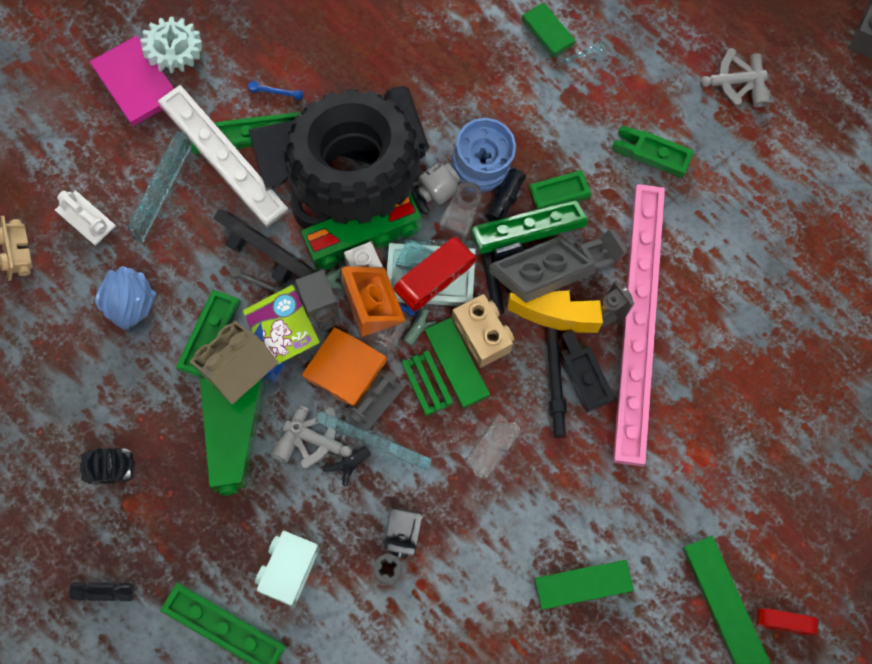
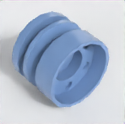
M479 118L465 124L458 133L451 167L461 180L459 184L470 191L480 193L492 191L499 187L506 179L515 157L516 142L514 135L506 125L495 119Z

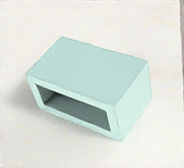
M284 530L280 537L275 536L268 551V554L272 555L267 567L262 566L257 574L255 584H258L256 591L295 608L320 551L318 544Z

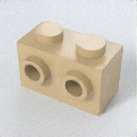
M484 294L453 309L452 321L480 368L509 354L513 346L512 341H514L507 325L503 326L498 319L500 314L495 303L492 300L488 302Z

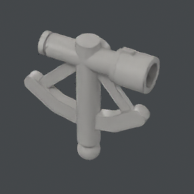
M730 48L721 62L720 74L711 75L710 77L704 76L700 80L703 87L721 85L724 95L736 107L740 106L742 102L741 97L749 90H752L754 107H765L770 104V90L767 89L764 82L767 81V70H763L761 54L750 56V67L735 56L736 50L734 48ZM731 61L746 72L728 74ZM748 83L738 93L731 87V84Z
M299 405L292 420L286 421L283 428L285 434L282 439L280 438L279 441L275 442V448L271 454L276 460L288 463L296 446L303 457L301 461L302 468L308 469L321 461L328 451L348 458L352 455V448L350 446H343V443L334 440L337 423L333 408L329 407L326 409V414L305 421L310 410L305 406ZM327 421L328 429L326 436L308 429V427ZM302 440L319 446L318 450L309 455Z

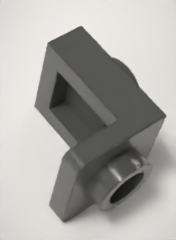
M614 229L608 230L600 239L582 244L576 249L596 264L595 273L613 267L627 253L626 247Z

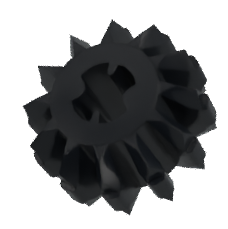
M98 448L97 450H89L81 455V480L88 484L107 485L125 483L134 477L135 461H133V453L128 449Z

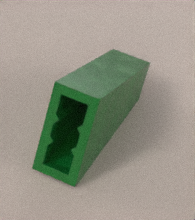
M264 377L233 404L221 396L205 378L200 379L210 488L214 492H219L221 496L234 495L238 493V489L246 488L265 387Z

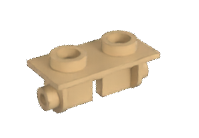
M1 216L0 245L2 244L3 253H0L1 271L7 272L8 281H11L13 273H18L19 276L31 274L30 270L33 268L29 248L17 249V246L28 245L25 225L19 219L11 220L6 224L5 217Z

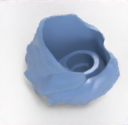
M121 266L116 272L113 270L107 272L102 284L97 289L94 301L97 308L103 312L105 318L109 319L117 327L129 330L148 316L155 300L156 292L151 289L148 280L145 279L142 272L139 273L133 268Z

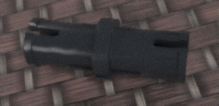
M511 168L502 187L498 188L495 192L496 198L486 214V218L490 219V222L504 219L510 206L515 204L517 200L516 195L526 179V175L522 174L521 170Z

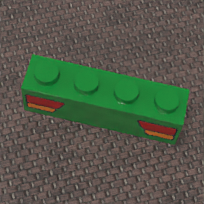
M411 194L401 205L396 204L395 210L383 218L380 215L375 216L368 223L359 224V221H348V224L336 223L331 218L301 230L304 244L316 271L334 268L340 261L345 260V251L368 242H372L374 248L381 249L388 246L393 240L401 237L409 238L417 234L422 229V217Z

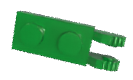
M627 126L619 128V137L631 143L637 142L635 146L616 140L612 144L611 149L625 157L631 156L632 159L683 179L694 154L692 149L644 130L641 132Z

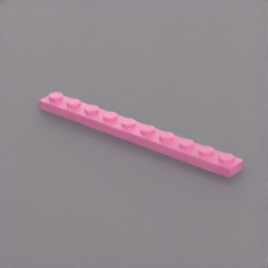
M637 184L634 191L627 289L631 293L635 304L624 320L613 463L644 466L646 462L665 188Z

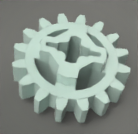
M173 17L169 18V22H164L162 18H159V25L150 23V31L143 30L144 38L140 39L143 57L148 59L150 66L158 64L159 71L168 67L170 73H173L174 68L178 67L183 72L185 64L193 67V59H200L199 51L202 50L199 31H194L192 23L185 26V21L182 18L179 22H174Z

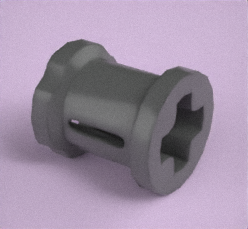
M384 554L376 559L374 574L380 584L392 586L401 579L402 564L396 556ZM384 563H387L389 566H396L393 569V577L390 578L387 574L380 575L383 571L382 565Z

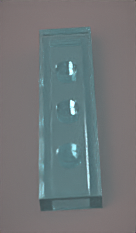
M179 131L175 133L127 228L134 240L144 243L191 150L187 134Z

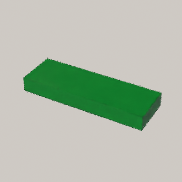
M212 289L176 365L178 371L204 379L189 361L195 356L196 351L200 347L212 342L223 327L232 323L240 306V299Z
M449 318L424 329V333L462 409L489 398L490 394L452 319Z
M627 559L534 578L541 610L634 591Z

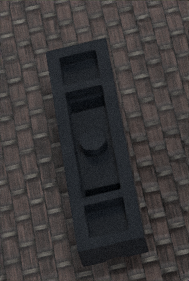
M218 209L213 219L232 231L226 246L236 252H241L246 243L249 242L277 261L278 265L272 274V277L277 281L286 283L293 273L302 278L318 272L232 213Z

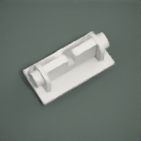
M62 191L57 197L59 206L55 211L95 246L116 227L113 222L77 191L73 193Z

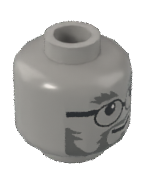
M437 162L420 174L418 180L421 187L417 190L427 203L432 200L435 204L441 205L458 192V183L461 180L448 163L443 165Z

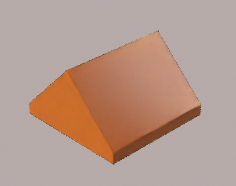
M345 266L341 269V284L362 337L406 321L385 268Z

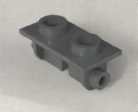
M617 280L613 282L603 299V306L601 308L603 324L601 327L608 326L614 321L619 326L622 325L635 304L629 290L621 287Z
M381 369L357 407L349 406L343 415L367 433L402 392L404 387L396 381L397 377L392 372L388 371L386 373Z

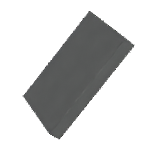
M560 236L490 264V273L525 303L595 274L596 264Z

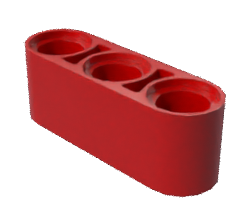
M453 237L404 275L395 284L393 290L415 312L468 271L476 262L477 257L458 237Z

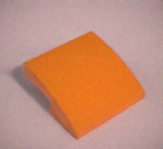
M334 327L303 372L302 377L306 381L328 391L334 398L356 408L388 359L385 355L364 342Z

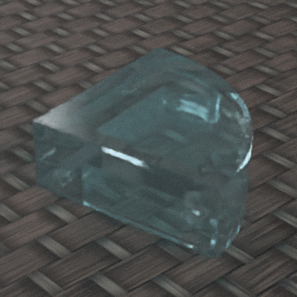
M408 239L395 266L399 269L412 270L435 251Z

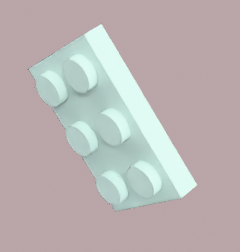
M389 243L387 274L392 287L394 288L395 284L404 275L441 246ZM468 248L475 255V249ZM475 263L468 271L427 304L461 306L473 300ZM395 292L398 302L405 303Z

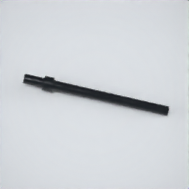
M546 327L551 401L548 402L549 415H552L554 438H565L564 415L567 414L566 400H563L558 330Z

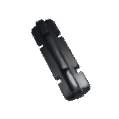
M73 582L70 586L69 595L72 600H85L87 598L90 601H115L117 598L120 601H132L135 588L131 583H119L117 585L115 583L89 582L87 585L85 582Z

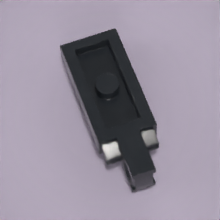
M573 330L561 334L559 339L564 349L560 352L562 362L586 413L614 402L615 397L591 347H587L585 342L579 344Z

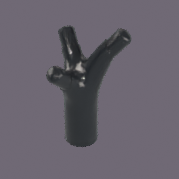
M363 446L348 458L333 465L323 466V472L341 470L344 474L342 485L348 486L353 470L371 456V453Z

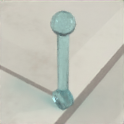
M597 40L595 45L565 59L558 58L555 65L557 68L562 69L567 63L594 51L602 52L605 48V42Z

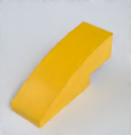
M552 291L527 303L523 302L514 293H510L507 302V310L524 319L557 330L598 333L603 324L600 300L571 302L569 291Z

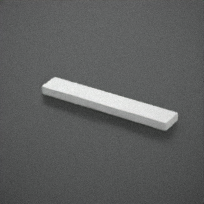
M181 85L158 100L160 107L265 228L288 212L287 206L272 189L265 190L260 175Z

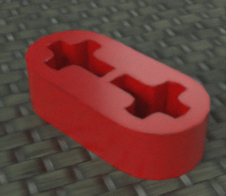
M757 609L756 626L801 635L817 636L819 619L772 609Z

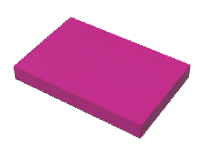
M138 35L89 61L132 127L163 110L158 100L174 89L164 73L158 70V64L150 66L148 59H144Z

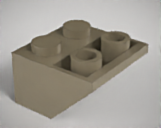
M236 321L223 327L219 331L218 336L209 344L200 347L196 351L195 356L189 361L220 395L231 404L235 403L279 363L258 336Z

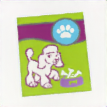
M293 285L242 310L253 334L259 324H262L263 344L279 362L278 364L320 343Z

